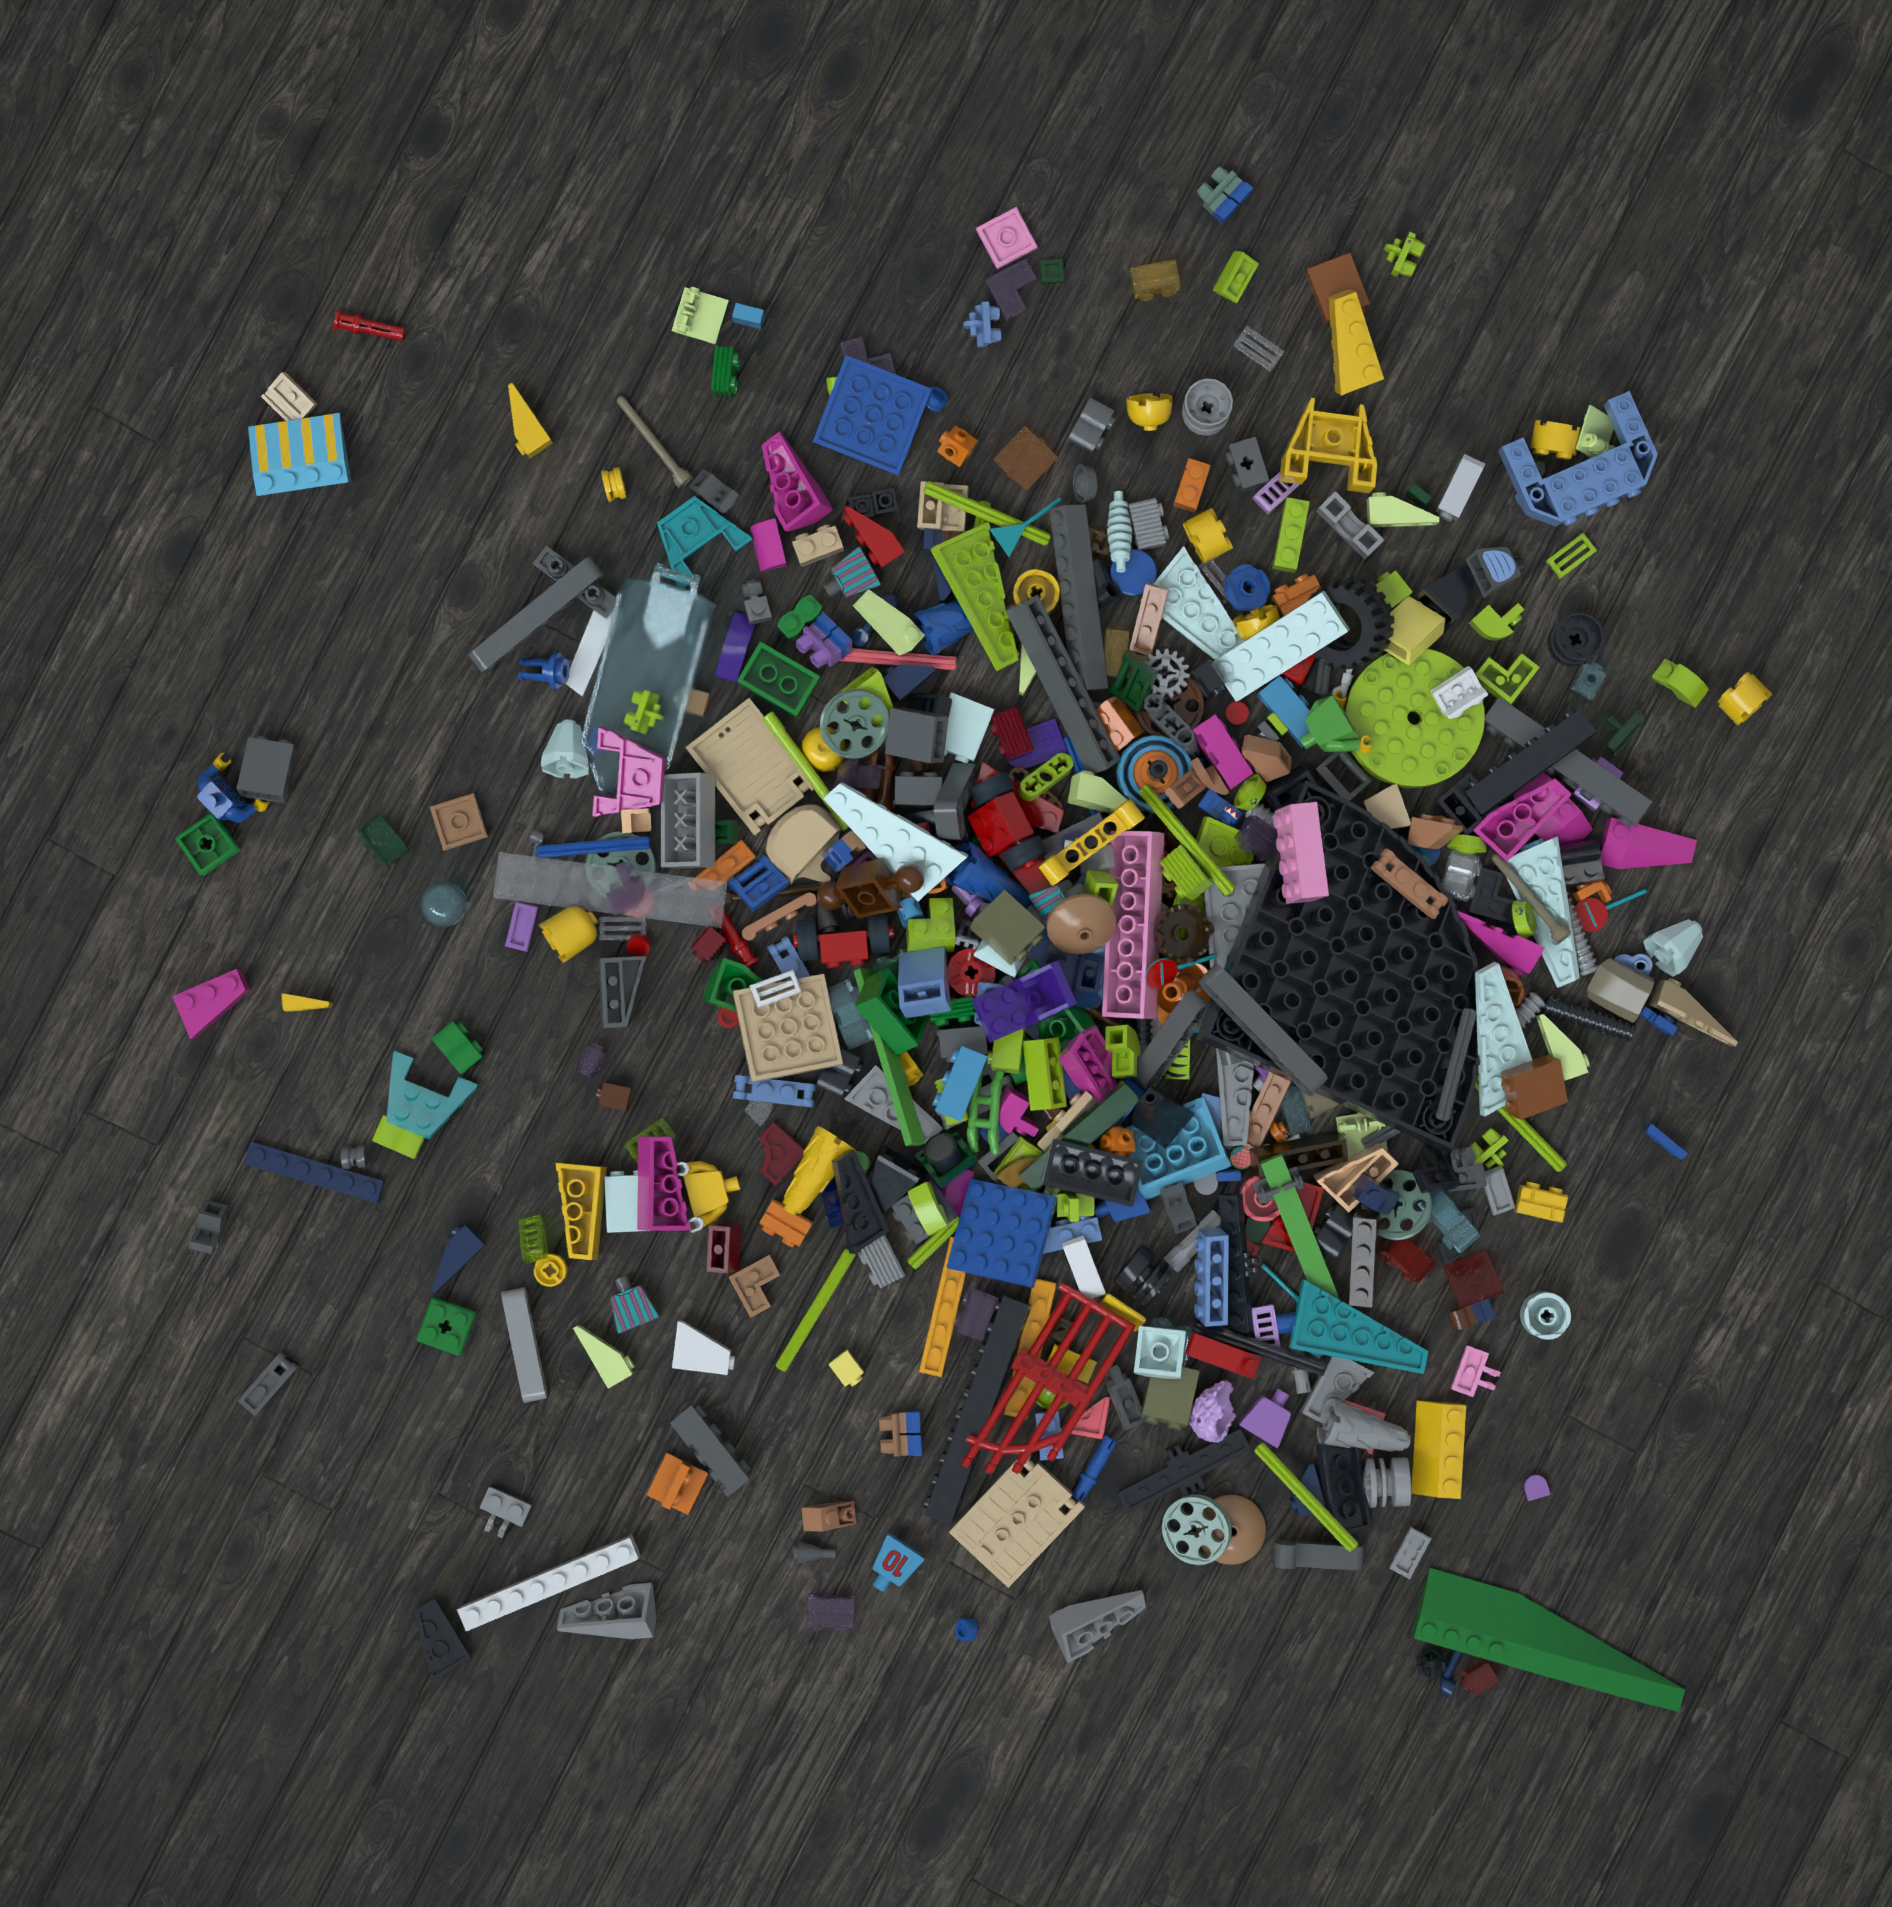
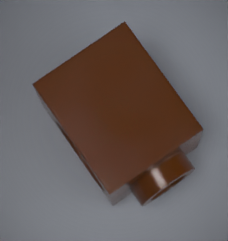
M603 1082V1087H598L596 1100H599L600 1106L628 1111L633 1088Z

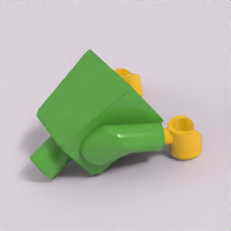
M1337 690L1334 696H1328L1314 702L1308 717L1305 718V723L1310 731L1299 738L1305 749L1317 743L1325 752L1360 750L1362 753H1369L1372 750L1373 745L1367 746L1364 744L1368 743L1371 739L1368 735L1363 736L1360 741L1357 739L1359 735L1343 709L1346 705L1347 697L1340 699L1342 691Z

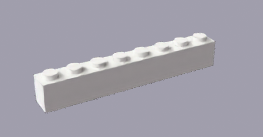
M629 1535L460 1606L457 1611L465 1630L468 1631L634 1562L641 1555L633 1536Z

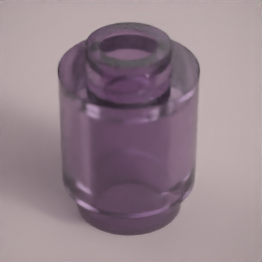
M592 1042L591 1046L586 1044L577 1062L579 1066L576 1071L593 1078L595 1073L598 1074L607 1056L603 1052L605 1048Z

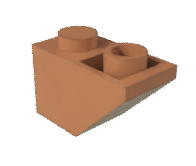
M1252 735L1244 736L1242 754L1245 759L1251 762L1255 772L1261 775L1265 782L1290 773L1292 757L1280 742Z
M1422 814L1421 818L1412 817L1407 844L1429 849H1440L1463 831V826L1455 825V820L1442 818L1441 822L1435 821V816Z
M854 1501L803 1507L804 1531H827L856 1524Z

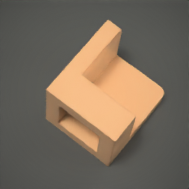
M650 808L621 810L622 833L652 830Z

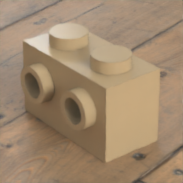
M829 524L818 528L817 533L812 535L808 533L795 537L796 541L792 542L801 567L844 551L836 527H830Z

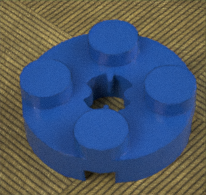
M1240 565L1233 569L1224 579L1223 584L1226 597L1237 611H1253L1265 604L1270 593V583L1266 574L1260 569L1253 568V565ZM1244 582L1247 583L1246 585L1250 584L1252 588L1249 590V593L1243 589Z

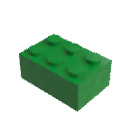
M760 641L739 676L737 683L798 719L821 678L819 675Z
M888 968L866 977L855 1005L858 1012L870 1023L873 1030L883 1038L887 1046L896 1055L918 1046L929 1015L905 1018L899 1004L898 979Z

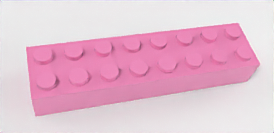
M1110 831V835L1114 834L1116 831ZM1124 831L1110 841V845L1113 846L1115 867L1109 870V872L1118 883L1112 907L1116 916V929L1112 938L1105 944L1102 1017L1156 1019L1157 989L1147 984L1145 975L1148 967L1154 961L1159 960V950L1154 941L1153 931L1155 922L1161 914L1163 876L1161 871L1163 866L1160 864V861L1163 860L1164 833Z

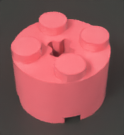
M1257 1175L1251 1176L1243 1182L1238 1193L1243 1194L1244 1213L1256 1221L1265 1222L1273 1220L1280 1215L1274 1199L1263 1204L1259 1203V1200L1256 1199L1257 1195L1253 1182L1261 1179Z

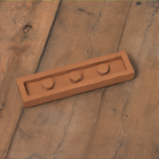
M1269 1072L1250 1113L1247 1145L1242 1146L1250 1149L1263 1145L1292 1083L1291 1081Z

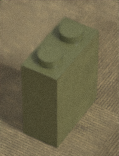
M1004 890L973 919L970 929L1011 966L1016 960L1021 962L1029 953L1027 950L1032 945L1036 947L1043 940L1044 936L1042 934L1045 926Z
M1182 1367L1181 1379L1149 1377L1140 1417L1145 1418V1422L1150 1424L1166 1423L1168 1428L1181 1430L1182 1427L1186 1428L1200 1371Z

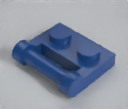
M765 854L758 858V862L736 878L732 877L727 881L730 888L738 894L752 912L789 886V881ZM762 869L767 870L744 888L741 886Z

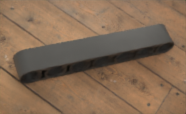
M588 556L476 647L468 655L482 674L486 673L588 590L589 586H593L604 576V573L593 559Z
M1214 964L1198 981L1203 990L1304 1093L1313 1096L1325 1083L1328 1077L1324 1071L1221 966Z

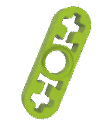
M1065 753L1055 755L1022 780L1018 789L1019 796L1025 801L1037 799L1070 773L1073 767V759ZM1058 763H1060V764L1065 763V764H1066V766H1061L1060 768H1058V770H1057V772H1056L1055 769L1057 768ZM1048 773L1052 780L1044 781L1041 779L1040 774ZM1035 783L1037 784V785L1035 786V788H1034L1033 791H1031V790H1030V791H1026V790H1025L1026 787L1029 789V788H1031Z

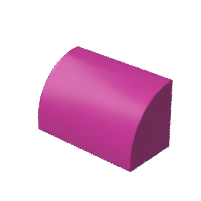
M776 519L752 525L750 532L760 572L786 567L787 564Z

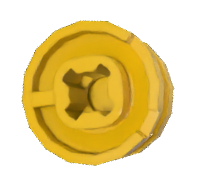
M615 467L609 472L601 470L608 502H612V500L619 497L620 499L627 498L620 467Z
M556 1254L542 1256L534 1267L536 1280L541 1285L547 1287L556 1286L563 1282L568 1272L565 1260Z

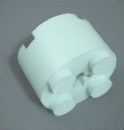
M1540 1291L1524 1299L1520 1310V1319L1522 1325L1530 1334L1541 1339H1554L1559 1337L1568 1328L1571 1321V1312L1567 1303L1560 1296L1551 1292ZM1544 1310L1550 1313V1316L1546 1317V1321L1541 1318Z

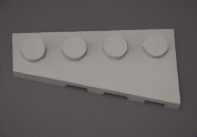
M875 1065L845 1097V1100L901 1130L884 1072ZM913 1100L926 1143L930 1137L938 1134L943 1128Z

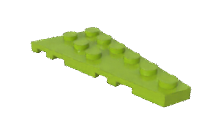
M988 521L934 546L931 552L996 671H999L1017 662L1018 655L1013 633L1010 632L1009 617L1004 604L1005 594L999 566L995 562L993 553L995 547L990 539V524Z
M1210 817L1203 818L1196 841L1218 867L1250 865L1254 855L1266 843ZM1204 891L1193 901L1187 897L1181 898L1177 893L1173 905L1187 904L1203 910L1206 916ZM1179 927L1177 930V937L1180 940L1185 937V930L1182 927Z

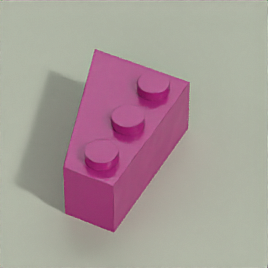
M1216 714L1192 730L1197 738L1198 747L1211 766H1214L1228 790H1231L1253 774L1251 770L1254 768L1249 760L1243 758L1239 751L1241 749L1234 738L1229 736L1225 724L1221 719H1218Z
M235 969L172 996L190 1039H197L218 1018L250 992V988L242 970Z

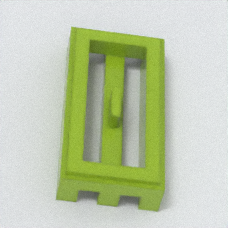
M1582 533L1546 560V563L1551 566L1553 572L1561 579L1597 550L1586 535ZM1580 540H1583V545H1581L1579 548H1577L1575 551L1569 554L1558 564H1555V559H1557L1559 556L1565 553L1568 549H1570ZM1586 547L1590 549V551L1564 571L1559 569Z

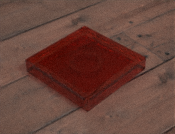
M1487 1251L1443 1266V1271L1460 1309L1504 1293Z

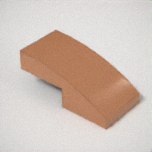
M1198 757L1190 761L1196 774L1205 786L1219 794L1226 795L1229 793L1213 765L1204 769Z

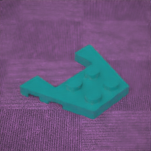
M695 496L657 522L676 586L682 590L697 581L683 560L722 533L735 552L753 541L751 536L744 533Z
M394 1051L386 1122L430 1140L449 1120L450 1116L465 1103V1100L477 1090L478 1084L458 1077L450 1096H443L406 1081L405 1079L414 1062V1058Z

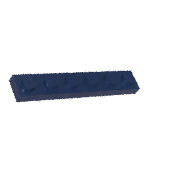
M253 1141L250 1142L244 1162L246 1165L374 1203L379 1202L385 1182L381 1179Z

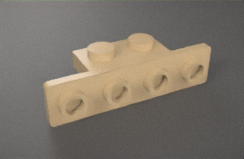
M1087 1091L1083 1092L1082 1095L1078 1092L1069 1101L1072 1106L1066 1112L1062 1109L1053 1119L1056 1123L1037 1143L1043 1151L1052 1143L1053 1139H1056L1080 1115L1085 1111H1090L1098 1103Z

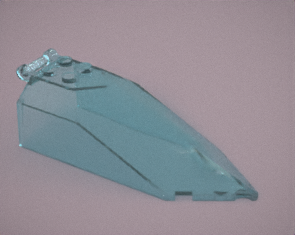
M656 563L652 579L626 578L618 591L581 737L582 746L587 750L590 758L589 765L601 795L617 797L620 752L597 749L598 728L606 727L665 757V770L671 765L716 604L697 593L701 580L699 575L694 574V576L664 568L663 564ZM660 576L691 585L690 590L659 582ZM644 690L660 695L658 705H661L658 714L664 716L663 721L656 719L654 727H649L647 735L631 730V727L624 723L626 713L629 711L636 714L639 706L632 703L631 699L634 691L644 692Z

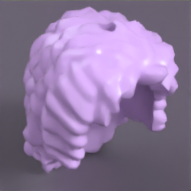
M1227 1380L1215 1383L1209 1389L1206 1388L1196 1398L1195 1403L1192 1404L1189 1425L1196 1435L1205 1441L1216 1443L1222 1441L1227 1435L1228 1427L1231 1426V1422L1236 1417L1233 1413L1234 1408L1229 1400L1233 1387H1231L1232 1384Z

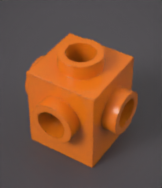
M955 425L950 432L946 430L939 440L941 446L937 452L944 456L945 459L961 467L972 453L978 440Z
M1113 1126L1099 1137L1101 1151L1125 1157L1135 1152L1136 1143L1133 1130L1123 1129L1122 1126Z

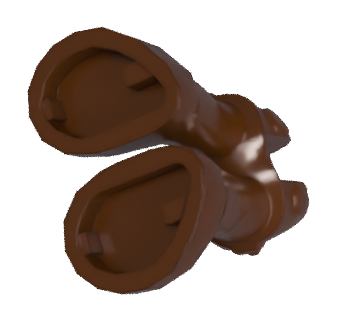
M877 749L869 754L868 759L865 760L866 777L862 794L874 802L877 772H881L876 803H880L887 810L895 813L896 807L893 808V801L890 798L892 775L897 767L895 756L886 754L885 765L876 764L879 756Z

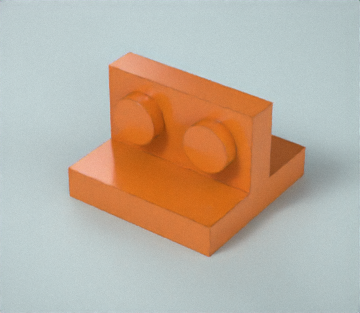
M1116 696L1106 700L1096 709L1117 752L1132 740L1145 733V730L1126 704Z
M667 1452L647 1495L662 1502L661 1506L669 1510L672 1507L688 1515L709 1472Z

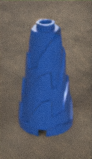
M958 600L947 604L942 603L913 614L915 625L925 635L922 642L933 656L958 642L959 638L974 630Z
M969 842V845L964 843L957 849L969 856L944 878L946 882L972 895L976 894L989 902H992L1006 890L1025 909L1029 907L1031 900L1027 890L1009 877L1008 873L995 864L993 859L988 858L978 846Z

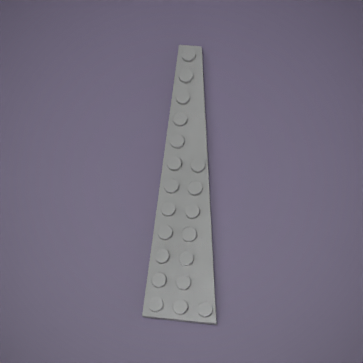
M1265 864L1219 867L1235 886V890L1230 895L1225 896L1213 882L1204 891L1206 918L1214 925V933L1209 937L1208 951L1209 955L1217 954V958L1209 960L1210 969L1214 964L1224 969ZM1216 1048L1223 1146L1247 1145L1254 1065L1247 1061L1223 1066L1218 1048Z

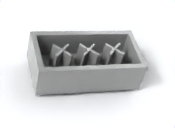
M705 773L664 775L663 800L661 803V867L674 869L715 867V775Z

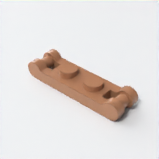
M1385 848L1380 854L1381 858L1379 861L1374 862L1371 869L1427 916L1435 919L1439 914L1438 910L1441 906L1446 905L1448 898L1435 890L1401 862L1392 851ZM1388 863L1392 866L1389 871L1386 869ZM1429 897L1433 900L1431 905L1426 902Z
M806 893L743 929V938L747 941H753L758 932L763 929L768 932L779 926L777 922L783 918H786L787 921L799 915L797 910L804 906L814 907L817 903L816 896L813 893Z

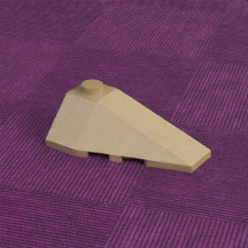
M1671 978L1668 981H1660L1649 1006L1729 1046L1737 1045L1738 1042L1685 989L1680 987V982Z

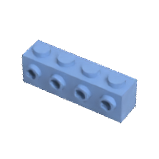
M1079 1216V1222H1069L1068 1219L1055 1221L1056 1226H1052L1049 1229L1043 1254L1062 1250L1063 1242L1083 1235L1087 1243L1102 1240L1097 1217Z
M1221 1228L1198 1229V1237L1195 1238V1248L1198 1251V1259L1195 1260V1271L1198 1273V1282H1195L1194 1285L1197 1296L1194 1313L1195 1317L1205 1327L1228 1325L1229 1235Z

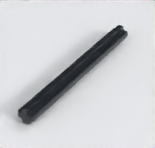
M1196 1320L1193 1327L1194 1333L1321 1377L1324 1376L1327 1368L1326 1363L1219 1326L1205 1327L1199 1320Z

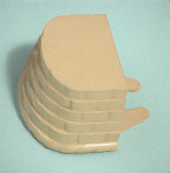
M819 804L797 806L785 813L772 828L766 843V855L791 884L800 877H806L822 883L830 881V876L821 869V863L824 860L822 855L839 841V834L842 829L831 813Z

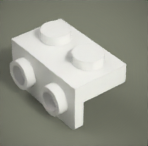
M1469 666L1430 690L1441 713L1448 719L1461 716L1464 710L1479 704L1488 695Z

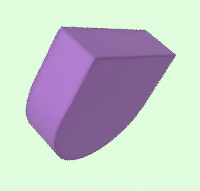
M976 896L966 907L965 913L973 919L980 911L981 902L987 903V900Z
M1533 1474L1525 1479L1523 1488L1527 1501L1550 1495L1548 1484L1540 1475Z

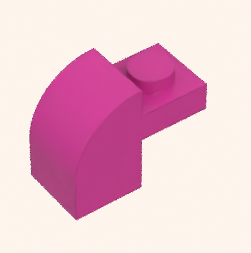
M1006 1085L1000 1095L999 1121L1004 1130L1009 1134L1015 1129L1022 1135L1028 1133L1034 1137L1039 1129L1035 1121L1023 1115L1030 1103L1024 1094Z

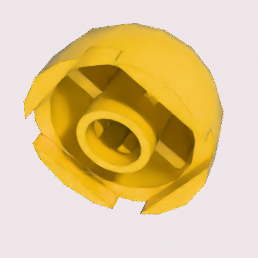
M1153 393L1132 395L1126 398L1129 418L1136 425L1143 426L1146 431L1157 430V426L1164 424L1172 413V396L1169 394L1160 393V398L1153 396Z
M1265 605L1250 611L1245 617L1243 613L1233 619V624L1238 635L1246 641L1279 620L1280 616L1276 605L1274 607L1273 605Z
M820 727L810 730L802 740L801 752L817 772L833 771L845 759V757L836 754L827 746L822 738ZM827 727V732L829 733L836 731L832 727ZM844 739L839 744L841 750L847 749Z

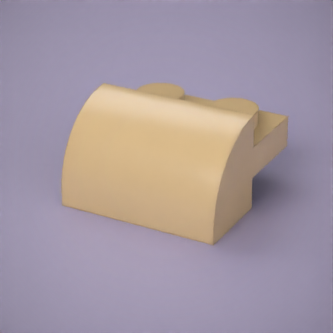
M921 481L917 528L921 530L929 528L942 531L965 532L967 512L925 494L923 490L927 482ZM933 482L968 497V486Z

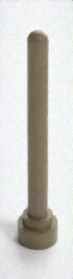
M618 397V405L673 473V482L680 489L687 485L693 479V476L688 470H684L677 465L625 397Z
M1494 854L1492 856L1493 862L1551 929V938L1557 944L1563 942L1571 934L1568 927L1557 923L1499 854Z

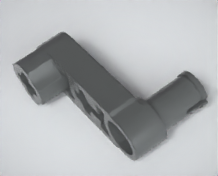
M1148 695L1144 699V708L1149 718L1176 745L1187 751L1190 758L1196 757L1194 752L1199 755L1200 749L1197 745V738L1190 726L1164 702L1161 695ZM1169 722L1176 724L1179 729L1177 733L1173 727L1168 726Z

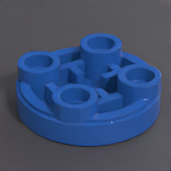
M1131 549L1129 552L1130 560L1125 562L1126 571L1122 573L1117 572L1116 562H1113L1110 569L1111 581H1114L1119 586L1123 595L1138 596L1143 594L1146 583L1154 584L1157 572L1153 559L1147 553Z

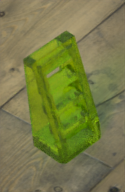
M663 1117L624 1144L636 1163H638V1151L633 1144L636 1142L638 1144V1137H650L648 1133L651 1131L656 1137H662L656 1129L658 1126L662 1128L667 1137H672L673 1139L676 1136Z
M539 1214L518 1220L521 1255L525 1263L549 1258L542 1215ZM536 1222V1226H532L529 1228L525 1227V1225ZM537 1230V1233L527 1236L528 1232ZM538 1238V1241L528 1243V1240ZM538 1246L537 1249L529 1250L531 1247Z

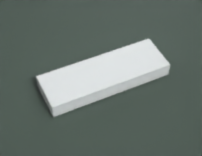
M1084 1235L1063 1242V1249L1080 1292L1091 1299L1106 1294Z

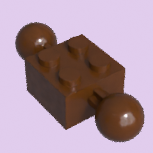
M877 859L842 867L837 882L827 881L820 885L817 890V900L827 910H836L846 901L857 918L887 913L898 909L903 892L915 893L919 891L924 884L925 876L922 869L915 864H904L893 875L884 861Z

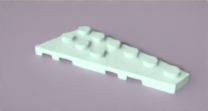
M1183 546L1154 583V585L1169 588L1162 619L1212 659L1216 660L1243 643L1244 640L1236 632L1234 624Z
M843 782L823 798L875 856L884 861L893 875L904 864H915L922 869L925 876L924 884L919 891L910 893L917 901L969 856L965 852H960L951 847V844L944 840L941 841L930 835V832L899 814L896 815L890 812L880 803L877 804L866 798V795Z
M1557 836L1512 856L1506 863L1556 922L1566 925L1571 931V934L1563 942L1557 944L1551 938V929L1533 909L1536 919V933L1533 936L1538 945L1545 947L1542 956L1558 988L1579 979L1580 976ZM1509 881L1517 901H1526Z
M1496 962L1475 972L1478 1055L1481 1060L1480 1065H1478L1480 1115L1484 1117L1505 1105L1506 1097L1501 1086V1072L1532 1061L1500 965Z

